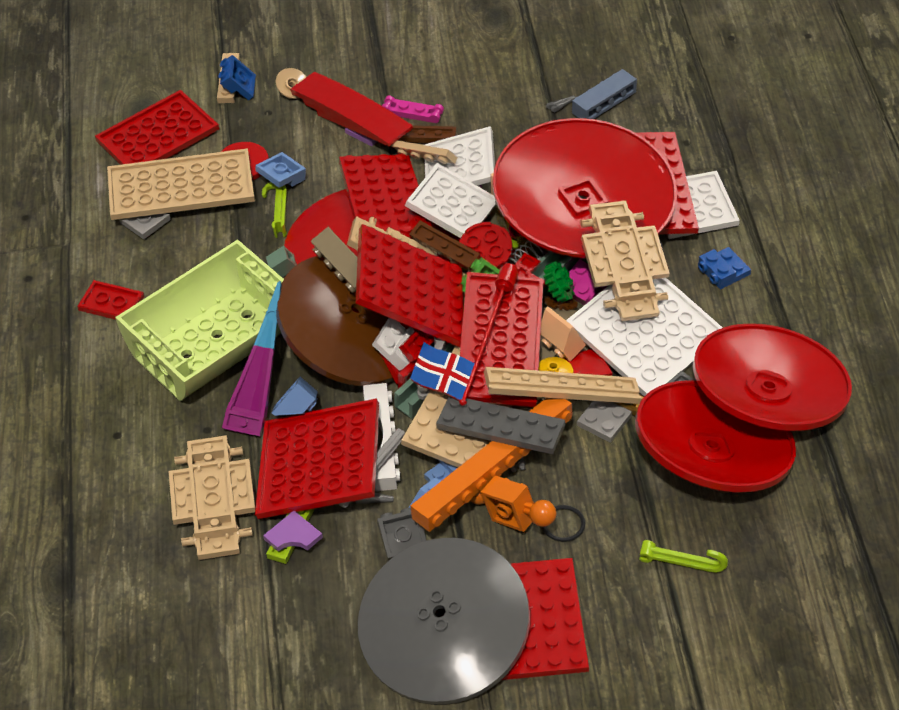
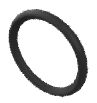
M569 505L555 506L556 510L568 509L575 512L581 520V527L576 534L570 537H557L550 533L547 527H542L545 534L551 539L561 542L578 538L585 529L583 514L575 507Z

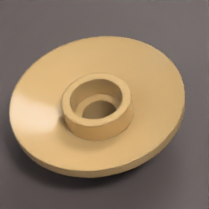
M283 69L276 77V87L285 97L298 99L299 97L292 95L290 90L292 87L289 85L294 87L305 79L306 75L298 69Z

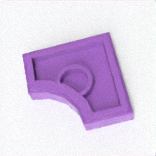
M295 511L291 512L263 535L264 540L277 551L290 546H298L309 550L323 538L319 530Z

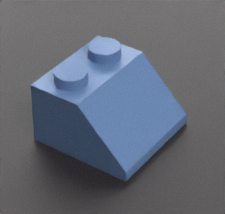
M299 377L274 405L272 414L274 416L303 414L306 409L310 411L317 403L318 398L316 396L318 391L303 378Z

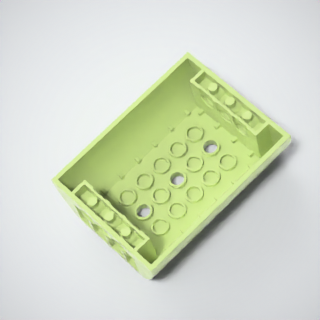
M236 240L115 318L133 357L181 401L250 355L277 282L281 281L282 283L284 279L239 240ZM278 322L276 329V337L281 334ZM215 335H222L219 338H213ZM184 355H192L189 358L183 357Z

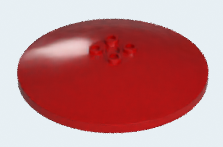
M737 324L718 329L707 335L700 342L693 360L695 379L701 390L712 402L741 420L770 429L802 431L827 425L842 415L848 406L852 393L849 374L841 361L831 351L803 334L777 326Z
M695 380L670 382L654 388L641 400L636 413V431L648 453L672 473L707 488L728 492H752L772 487L789 474L796 457V445L791 431L761 427L729 414L712 402Z

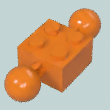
M494 476L483 490L470 500V502L477 505L485 503L493 522L522 532L532 522L540 527L549 526L554 522L557 515L556 508L550 501L539 500L534 503L529 488L525 484L499 476Z

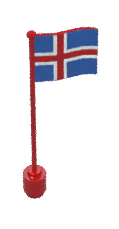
M506 263L499 270L495 286L500 290L475 363L459 355L436 349L424 342L410 377L411 381L421 387L444 393L458 400L461 406L467 404L466 398L504 292H510L514 289L518 277V268L514 264Z

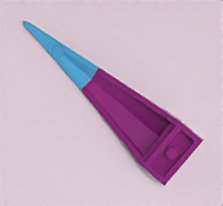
M281 281L277 282L254 346L226 408L222 425L223 429L262 436L268 410L277 329L276 309L281 293Z

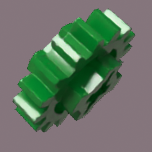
M556 261L546 265V269L543 270L545 273L543 277L545 278V285L548 286V291L551 292L553 298L556 297L557 301L562 303L572 299V295L575 294L572 289L575 287L566 267H562L561 263Z

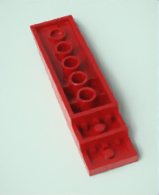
M317 72L311 73L290 89L292 95L303 99L306 106L315 109L318 116L387 146H391L413 129L412 124L380 104Z

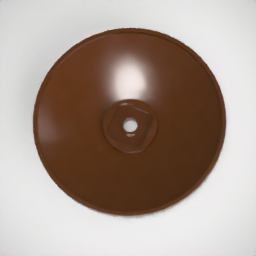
M315 256L306 259L291 269L281 284L276 318L279 329L292 351L309 367L338 382L364 386L393 381L394 379L381 354L372 346L389 317L356 304V292L351 293L345 286L347 282L345 280L341 282L334 274L335 270L333 268L330 270L325 265L323 257ZM352 308L358 309L359 313L354 312Z

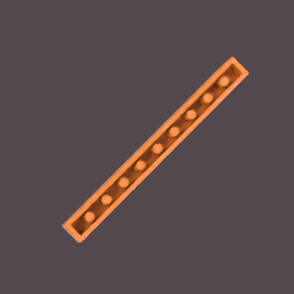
M545 398L529 412L565 419V423H567L572 417V403L566 399ZM491 441L410 505L412 519L427 531H432L435 527L440 526L450 515L455 514L461 506L468 503L477 493L482 491L494 476L500 477L508 468L513 467L519 459L528 455L531 449Z

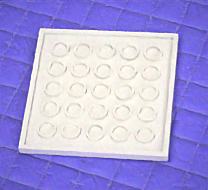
M667 278L653 279L656 293H668V300L658 301L657 303L660 312L658 317L621 322L616 307L604 308L603 306L604 300L614 299L613 285H609L566 320L575 328L581 339L622 377L636 378L639 391L643 396L654 388L666 384L680 371L684 372L693 364L695 352L700 342L710 333L723 328Z

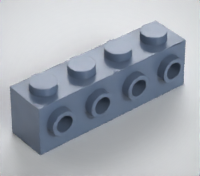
M623 69L614 73L611 77L572 100V114L578 118H596L636 92L637 79Z

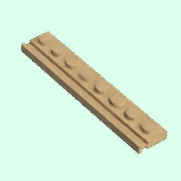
M486 367L484 370L489 394L640 404L642 399L639 396L640 391L636 378L495 367Z

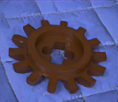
M550 295L544 299V303L553 309L559 308V310L564 309L568 311L578 306V301H575L574 298L563 303L561 301L558 302L556 297L553 298Z

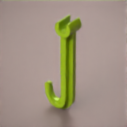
M269 182L262 189V197H267L269 190L276 189L274 221L271 225L276 238L279 232H282L283 237L287 235L285 228L286 185L277 187L272 182Z
M649 540L643 541L639 558L640 561L649 563L654 559L709 572H721L728 566L727 557L717 551L707 550V556L717 559L713 560L656 547L654 542Z

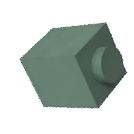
M285 246L266 256L268 266L281 277L287 275L297 265L294 254Z

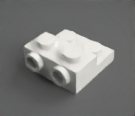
M389 318L372 346L400 371L410 361L398 347L415 330L412 327L405 329L398 321Z

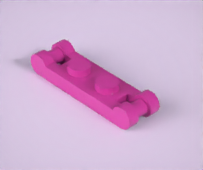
M386 96L382 105L399 117L431 123H438L440 115L444 111V107L440 104L433 106L398 100L392 96Z

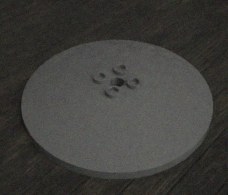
M439 538L424 541L401 551L391 558L370 582L363 596L358 615L360 646L368 665L377 678L400 696L426 704L457 703L476 697L492 688L508 674L517 662L525 646L530 626V608L527 593L512 565L495 550L481 543L461 538ZM438 609L446 610L444 616L435 617V612Z

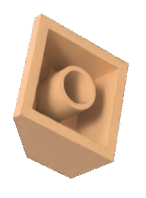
M547 307L541 321L540 336L543 338L541 342L548 349L551 347L555 349L554 353L558 357H565L568 361H571L586 344L570 323L551 308Z

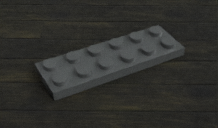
M450 396L436 422V428L549 454L554 453L565 427V419L467 398V404L461 406L458 400Z

